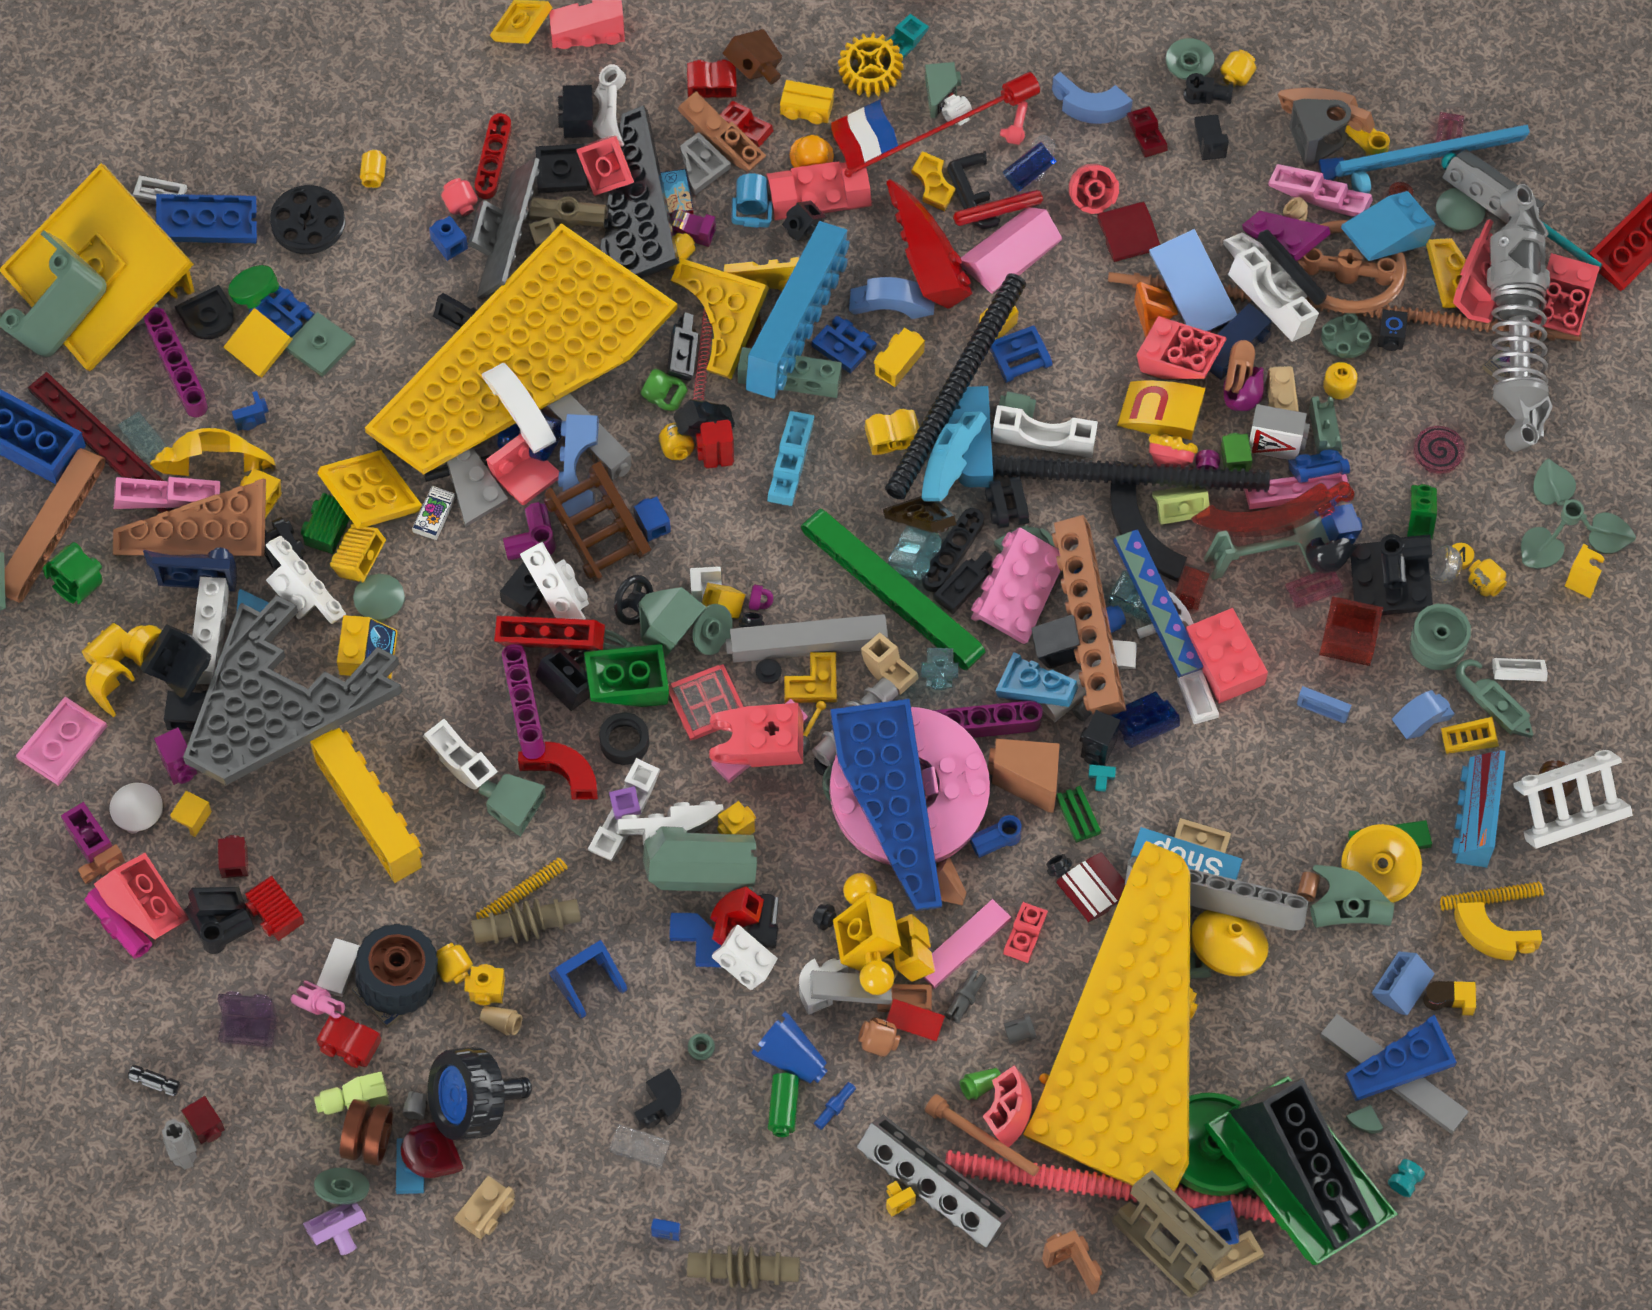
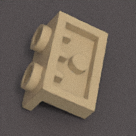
M487 1176L454 1218L455 1222L479 1239H482L485 1234L490 1235L498 1225L497 1219L503 1212L505 1214L508 1213L515 1203L514 1190L509 1186L505 1188L493 1178Z

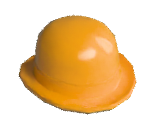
M807 135L796 140L791 146L789 154L793 168L830 163L834 160L831 145L817 135Z

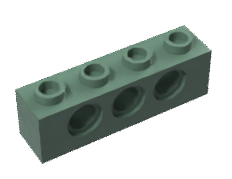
M742 347L738 365V383L746 384L748 355L751 348ZM796 356L794 370L792 373L787 374V381L783 390L837 398L842 375V362Z

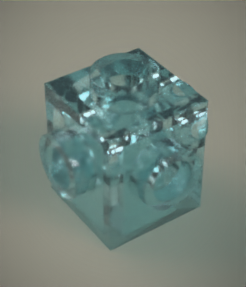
M927 648V661L921 663V678H926V687H932L935 690L952 688L953 678L958 679V663H953V648Z

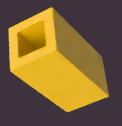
M905 327L899 335L896 333L891 338L889 347L884 352H879L874 360L875 375L893 387L898 385L922 356L925 349V340L915 331H909Z

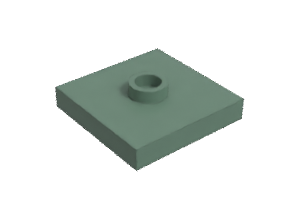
M316 312L292 337L293 340L285 350L323 377L356 344L355 338L319 312Z

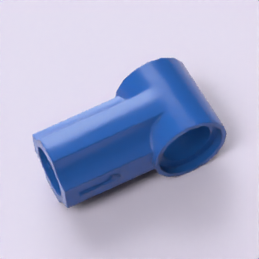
M1006 815L998 823L975 833L971 837L970 843L978 858L1002 847L1014 846L1021 840V822L1013 815ZM1011 827L1014 828L1016 832L1013 834H1006L1003 832V830L1005 828Z

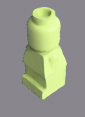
M382 1071L361 1077L358 1076L342 1086L343 1090L335 1087L320 1092V1096L314 1097L317 1112H324L326 1115L341 1112L345 1109V1106L349 1109L353 1099L368 1101L370 1107H374L377 1104H390Z

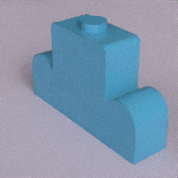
M988 386L967 387V391L964 393L963 398L960 399V403L947 424H957L964 412H982L987 419L982 425L979 434L969 444L966 453L962 455L967 464L961 471L962 473L958 481L965 487H989V481H993Z

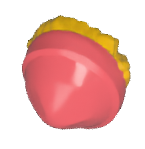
M1151 434L1149 436V453L1157 466L1165 464V467H1169V464H1173V467L1181 465L1184 468L1185 465L1193 463L1195 454L1198 452L1195 444H1184L1181 437L1168 436V434L1163 436Z

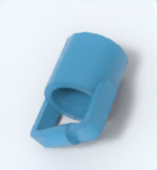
M755 173L740 176L737 179L736 198H732L731 222L735 225H743L744 227H769L772 220V201H768L767 178ZM736 209L745 215H760L767 211V220L753 217H737Z

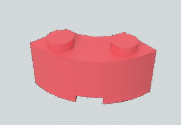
M1015 1065L992 1080L995 1087V1099L991 1108L983 1115V1118L997 1139L1008 1147L1023 1133L1032 1110V1095L1029 1085Z

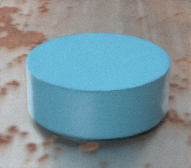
M1365 171L1354 172L1351 176L1353 190L1369 194L1371 191L1369 175Z

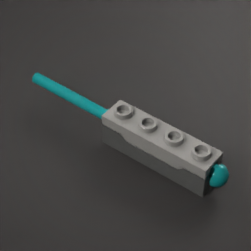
M1467 149L1458 155L1447 153L1443 156L1441 165L1446 170L1442 177L1504 222L1508 223L1511 220L1510 214L1500 204V196L1502 193L1518 186L1516 183ZM1535 197L1540 214L1545 204ZM1541 221L1549 233L1547 236L1549 239L1581 262L1599 266V270L1601 269L1602 263Z

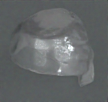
M1450 545L1441 546L1432 555L1433 558L1429 559L1432 581L1445 584L1453 583L1462 572L1463 561L1461 554Z

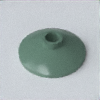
M1194 38L1180 39L1169 47L1166 53V64L1173 75L1183 80H1187V77L1193 73L1207 76L1214 66V54L1211 48L1201 40Z
M711 604L696 619L693 627V641L699 652L706 655H714L719 652L721 646L726 642L725 639L730 638V629L733 627V621L729 610L725 606Z
M348 1168L325 1170L314 1181L316 1194L323 1200L335 1204H352L361 1201L367 1196L370 1188L369 1181L363 1174Z

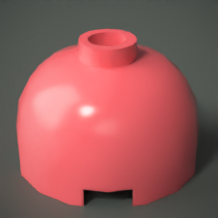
M1086 164L1078 168L1072 174L1069 181V195L1072 202L1080 210L1090 214L1104 212L1103 210L1116 202L1119 194V182L1114 173L1109 168L1100 164Z

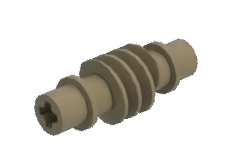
M536 898L533 902V909H531L527 901H523L522 911L517 903H513L512 913L507 908L508 913L493 916V912H491L487 918L472 920L471 924L475 943L479 944L494 940L495 944H498V939L513 936L514 942L518 944L520 934L528 942L530 941L531 931H533L536 939H540L541 929L545 932V929L559 926V930H563V925L581 922L577 899L558 902V899H553L554 903L540 906Z
M728 1245L727 1254L714 1253L713 1249H708L707 1253L689 1252L687 1277L706 1278L707 1282H712V1278H728L731 1288L736 1287L738 1279L743 1289H746L749 1280H751L753 1289L758 1288L760 1281H774L775 1285L779 1286L780 1281L799 1282L800 1257L781 1256V1252H776V1256L762 1255V1247L758 1256H755L753 1246H750L747 1256L744 1255L742 1246H739L736 1255H733L731 1245Z

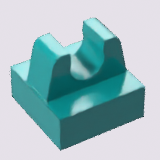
M1089 765L1088 778H1096L1095 791L1105 792L1107 779H1115L1116 767Z

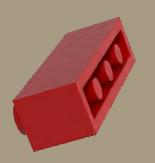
M497 616L494 642L503 646L518 644L522 647L556 649L561 646L563 649L603 650L605 625L596 620Z

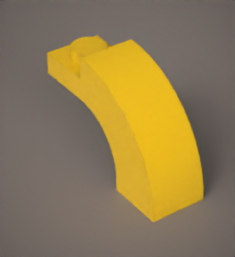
M1484 902L1457 903L1454 917L1459 931L1467 942L1479 952L1496 959L1513 960L1517 950L1520 953L1527 954L1539 949L1542 942L1541 930L1507 931L1501 929L1488 918Z

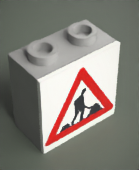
M1256 404L1249 439L1251 453L1287 460L1296 459L1300 450L1305 451L1310 424L1305 423L1307 413Z

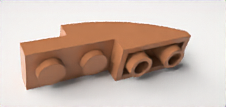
M1292 88L1281 90L1278 93L1282 108L1290 114L1292 113L1293 101L1341 100L1348 104L1351 109V118L1347 125H1350L1354 130H1362L1367 133H1371L1375 127L1371 112L1359 108L1353 95L1323 88ZM1331 107L1327 110V116L1334 121L1342 120L1346 116L1345 111L1340 107Z
M694 92L678 107V111L695 127L693 131L695 133L699 132L728 161L737 167L749 172L766 157L733 122L728 123L697 92Z

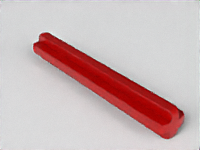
M1040 190L1023 193L956 211L953 215V220L957 226L1039 205L1043 201V196Z

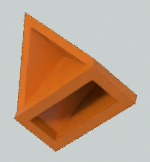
M1142 282L1137 284L1134 303L1145 337H1147L1158 316L1170 320L1178 314V311L1168 291Z

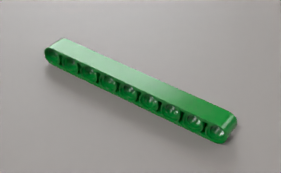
M818 509L801 525V530L811 541L845 570L847 569L852 576L962 670L967 671L986 653L984 647L976 638L825 510Z

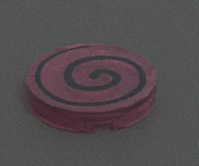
M1437 425L1428 427L1419 433L1415 439L1413 454L1416 462L1425 467V470L1428 472L1445 474L1450 473L1460 465L1464 457L1465 446L1462 438L1456 431Z

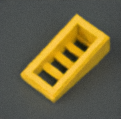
M1492 717L1441 728L1446 754L1499 746ZM1483 729H1487L1489 737L1483 738ZM1476 730L1478 740L1473 741L1471 731ZM1461 732H1466L1468 742L1463 743ZM1455 733L1456 745H1452L1450 734Z

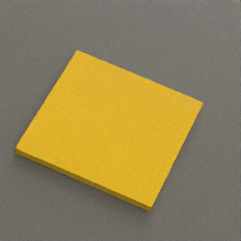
M101 163L0 268V272L25 301L33 307L57 278L49 267L50 258L57 249L41 235L44 230L64 241L104 278L107 286L104 295L63 343L87 371H91L194 264L112 172Z

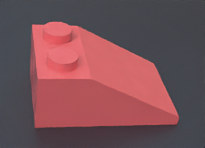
M146 853L115 868L94 883L101 897L111 909L153 939H157L189 920Z

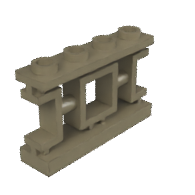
M1151 1170L1131 1188L1130 1194L1140 1202L1138 1207L1136 1208L1131 1202H1128L1114 1216L1112 1223L1188 1297H1193L1206 1286L1210 1279L1200 1270L1201 1266L1204 1264L1211 1271L1221 1263L1222 1258L1230 1252L1232 1247ZM1163 1225L1180 1241L1178 1246L1172 1243L1160 1231Z

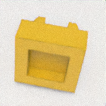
M897 1181L887 1185L888 1190L886 1192L890 1198L886 1200V1209L891 1217L915 1204L916 1195L911 1187L902 1191Z

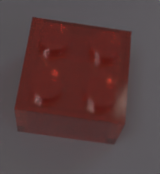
M1332 596L1319 655L1370 666L1383 607Z

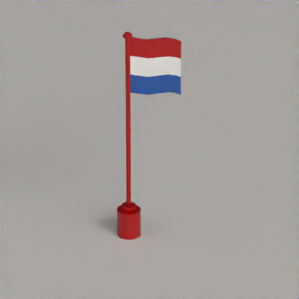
M1027 72L1004 83L1000 97L899 146L894 129L885 116L881 106V99L831 123L833 138L845 158L847 168L844 174L850 178L853 173L1003 100L1012 106L1028 100L1040 93L1039 83L1033 73Z

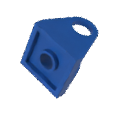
M602 940L549 972V975L580 1019L586 1017V1012L570 984L571 980L567 974L591 959L595 958L598 965L603 967L619 992L623 994L627 991V986Z

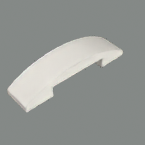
M504 362L482 374V378L493 394L498 395L521 429L522 437L534 454L556 442V438L538 406L517 376Z
M636 758L624 780L625 785L623 789L635 786L642 813L656 783L660 769ZM613 808L604 825L599 827L588 847V851L610 861H613L629 836L616 834L615 825L617 820H615Z

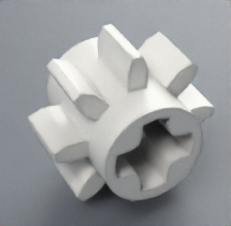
M953 94L944 100L946 104L942 108V114L946 121L949 122L971 111L972 107L966 97ZM969 117L958 122V124L961 126L970 120Z

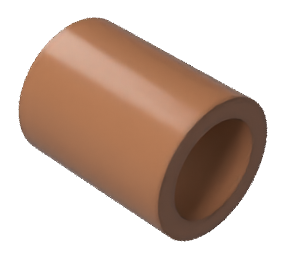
M1303 872L1297 895L1304 897L1309 902L1314 901L1320 876L1312 872Z

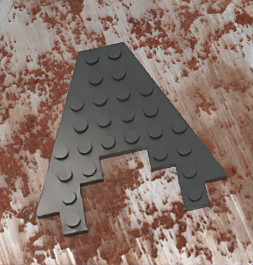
M277 595L261 612L241 603L184 753L185 764L224 785L234 782L401 694V685L387 678L399 665L398 657L377 647L345 682L324 671L307 689L273 671L286 656L284 650L269 643L298 613L297 605Z

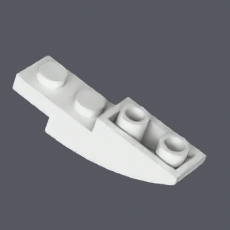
M704 801L700 805L690 806L688 802H679L669 808L668 817H664V814H650L648 818H638L637 815H624L622 819L617 820L615 825L616 834L620 836L643 835L644 845V841L649 836L650 838L654 836L661 826L683 827L688 833H694L717 819V815L723 811V804L716 805L714 801Z

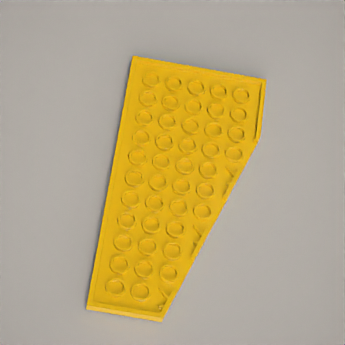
M561 223L506 280L505 285L499 287L365 427V433L424 475L516 423L498 395L493 394L482 378L483 373L504 362L517 376L539 410L629 361L678 309L677 303Z

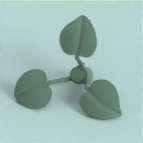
M1549 458L1539 467L1533 483L1535 497L1544 505H1551L1556 502L1558 506H1563L1561 511L1562 521L1553 534L1544 527H1534L1524 534L1521 540L1522 563L1525 566L1540 569L1556 564L1562 558L1565 550L1564 544L1556 539V537L1566 524L1576 525L1580 520L1591 531L1589 535L1590 545L1596 551L1603 554H1613L1634 542L1636 536L1624 520L1612 513L1602 512L1596 514L1591 526L1587 520V515L1583 514L1584 507L1582 503L1575 499L1569 500L1576 490V482L1571 473L1555 464Z

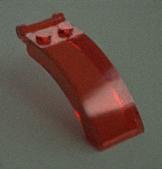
M1345 481L1337 483L1330 489H1327L1323 483H1319L1297 498L1270 509L1254 512H1230L1216 509L1213 505H1210L1191 519L1199 528L1216 534L1227 531L1229 536L1233 537L1269 536L1293 530L1319 516L1322 518L1327 517L1335 511L1334 506L1340 502H1351L1355 497V492L1350 484Z

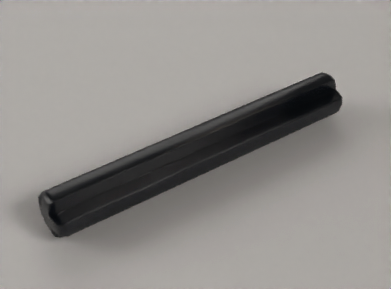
M1269 230L1261 231L1257 239L1315 305L1324 303L1327 298L1326 293Z

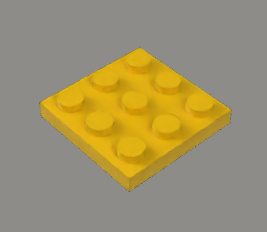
M382 450L320 466L317 472L357 529L413 514L421 509L422 504Z

